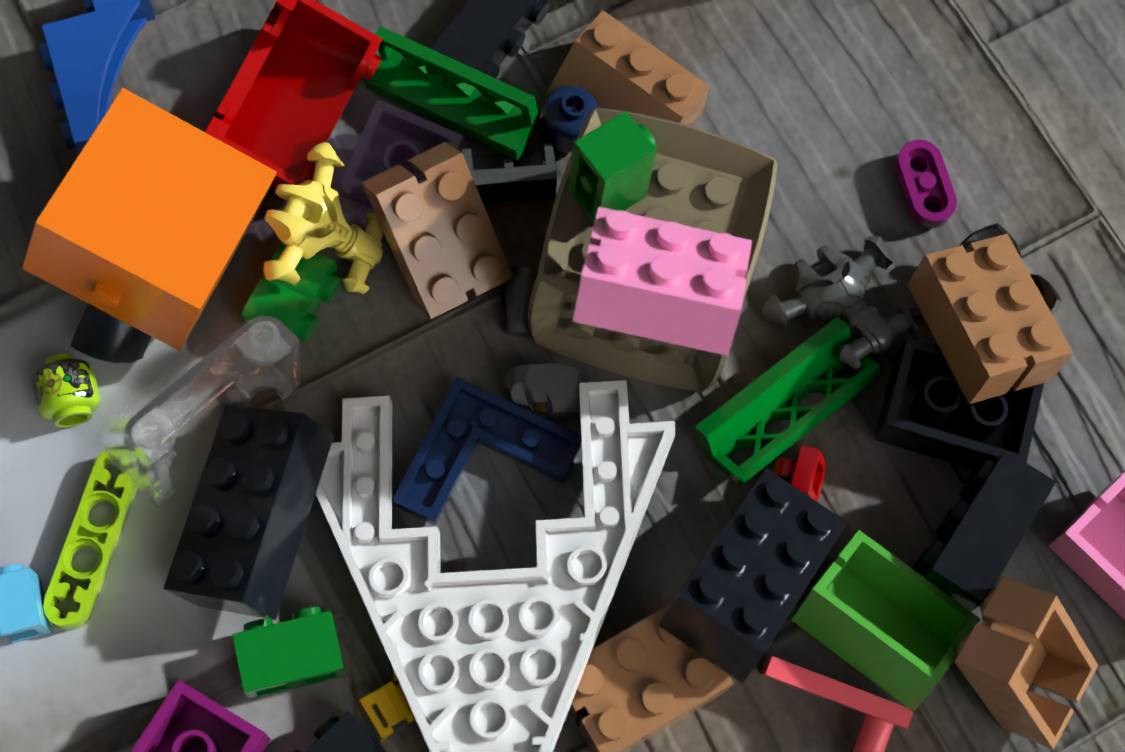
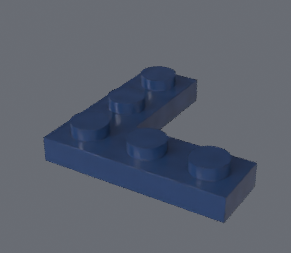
M456 377L392 498V505L436 525L478 443L564 483L582 447L581 435Z

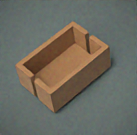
M446 142L408 160L411 169L424 177V179L418 182L415 175L400 164L362 182V186L415 304L430 319L469 301L465 293L469 290L478 296L514 278L462 152Z
M1008 234L972 242L966 251L963 245L926 254L907 284L969 404L1006 394L1011 387L1014 391L1049 382L1073 354L1072 349Z
M1002 576L995 591L991 592L983 602L981 610L983 623L981 625L976 623L972 632L963 638L958 648L955 663L1001 728L1054 750L1074 711L1071 707L1031 692L1028 688L1030 685L1079 703L1098 664L1057 595Z
M671 604L592 649L569 708V713L573 719L581 715L584 708L589 716L581 720L578 729L592 752H626L726 693L734 684L728 673L658 626Z

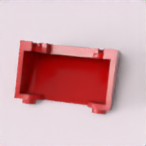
M277 0L205 133L277 171L270 186L272 189L276 190L277 185L280 184L299 185L306 180H313L316 164L307 160V154L315 145L323 142L327 143L361 78L370 81L382 60V57L375 53L383 39L316 0Z

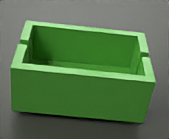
M860 530L857 531L835 562L832 563L792 618L794 623L913 712L939 683L957 656L958 648L963 638L970 634L976 623L978 624L981 620Z

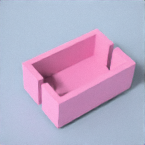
M598 207L572 322L728 356L742 309L746 283L745 277L752 240L735 237L726 233H716L684 226L676 222H666L634 215L626 211Z
M1125 471L1110 482L1082 510V513L1075 517L1048 545L1124 620Z

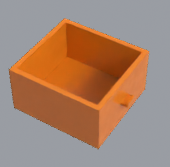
M122 88L35 222L22 269L180 351L255 219L277 171Z

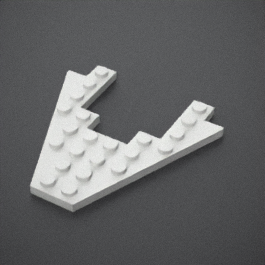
M627 380L579 383L585 517L536 520L537 567L440 573V532L437 526L392 529V401L390 396L342 399V442L331 444L316 496L430 752H553L675 437L674 421L629 423Z

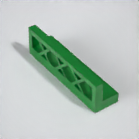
M382 26L379 27L375 35L383 39L378 47L382 60L371 80L364 79L368 90L516 160L519 159L540 127L535 96Z
M836 317L695 426L705 457L741 486L882 375L880 365L868 356H865L859 360L861 364L859 369L861 371L852 378L835 379V373L846 365L839 361L838 346L842 344L849 345L853 342L850 326ZM826 392L825 399L818 405L800 406L801 399L809 393ZM790 420V427L782 433L765 434V428L773 421ZM739 448H755L754 455L739 467L728 458Z

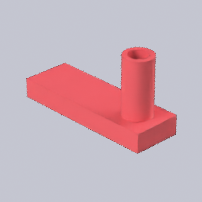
M767 656L761 675L865 714L852 752H885L893 726L908 729L913 715V711L905 706L774 656Z

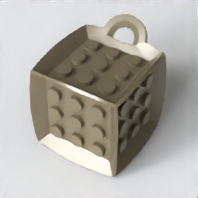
M598 107L590 110L577 140L624 111ZM627 112L637 125L643 124L648 128L656 142L657 151L646 198L625 211L634 215L666 222H676L684 226L716 233H726L735 237L752 240L745 277L744 300L767 226L777 178V161L775 158L756 149L702 129L670 120ZM572 151L555 199L544 241L538 275L529 301L528 324L533 340L536 344L568 358L618 375L699 392L708 390L721 374L727 358L726 355L572 322L584 263L594 227L592 220L568 191Z

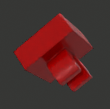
M801 445L798 460L794 461L788 458L777 457L773 473L818 502L828 465L820 449Z

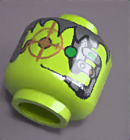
M68 353L57 354L47 358L44 361L45 366L38 369L32 377V385L40 416L54 422L55 426L61 428L78 426L91 420L93 417L92 413L101 404L93 366L85 360L74 359L73 355Z

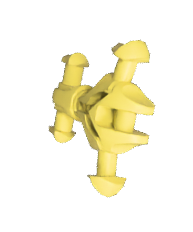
M323 142L315 145L307 154V160L316 164L313 180H306L299 185H277L275 193L288 201L284 212L274 209L267 210L264 218L276 232L282 243L287 246L278 260L264 262V275L266 280H282L296 286L300 276L295 268L301 258L310 259L320 250L331 247L336 250L337 256L353 262L347 278L342 279L345 290L347 292L365 294L369 290V287L365 284L370 269L374 268L375 264L381 261L383 255L381 239L384 233L375 212H368V224L365 232L358 225L347 224L342 213L339 194L336 190L330 188L334 168L345 165L336 155L330 143Z

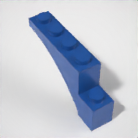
M83 0L87 13L42 25L46 43L39 44L40 53L47 71L53 69L55 71L57 81L50 83V89L57 109L65 108L68 120L60 122L61 129L68 148L76 147L78 156L109 109L114 85L127 53L146 22L155 19L150 0Z

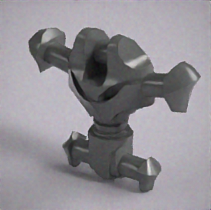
M880 236L865 238L864 252L855 261L851 257L839 253L827 245H823L817 249L820 265L812 269L804 259L795 262L798 281L795 290L796 297L780 302L776 295L770 296L764 302L761 316L764 320L776 324L784 330H788V319L807 313L811 319L833 320L838 317L850 326L851 335L856 339L849 345L842 344L838 346L839 361L850 365L854 369L861 367L859 360L868 354H880L888 351L896 340L895 337L908 330L914 334L919 328L911 309L898 308V314L885 321L875 307H869L864 303L865 290L871 279L868 273L875 266L887 269L893 263L883 247L882 237Z

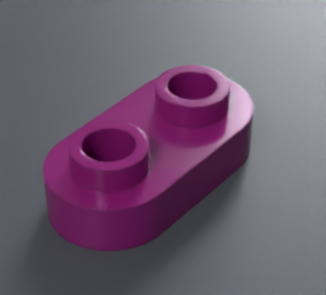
M912 140L906 143L895 160V172L909 213L913 220L921 226L927 228L943 226L954 213L957 206V198L942 154L934 144L926 140ZM910 164H919L923 168V171H914L911 168ZM924 203L933 204L937 211L930 212L926 210Z

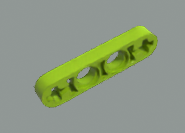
M124 446L106 448L97 457L44 597L43 610L45 616L52 624L62 630L72 631L81 628L92 615L141 480V464L135 454ZM120 459H124V463L130 471L128 474H119L114 485L115 490L118 493H122L121 498L108 491H99L100 486L109 490L113 481V476L107 470L108 466H116ZM102 502L112 504L115 508V516L108 525L97 527L90 524L89 512L92 507ZM83 548L95 549L98 553V563L95 568L86 573L75 571L72 566V559L75 553ZM68 576L78 583L89 584L87 590L77 585L73 600L80 605L77 613L69 612L66 618L62 619L63 613L56 608V605L59 601H68L73 590L69 583L64 582L65 578Z

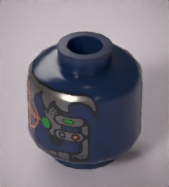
M574 85L560 86L552 90L545 98L539 113V135L544 142H552L554 150L564 153L572 152L574 141L577 140L590 110L596 107L599 108L597 101L588 91Z

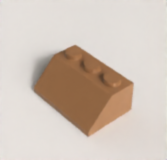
M602 10L575 40L549 86L546 97L552 90L560 86L574 85L592 94L599 108L633 112L691 126L704 111L710 86Z

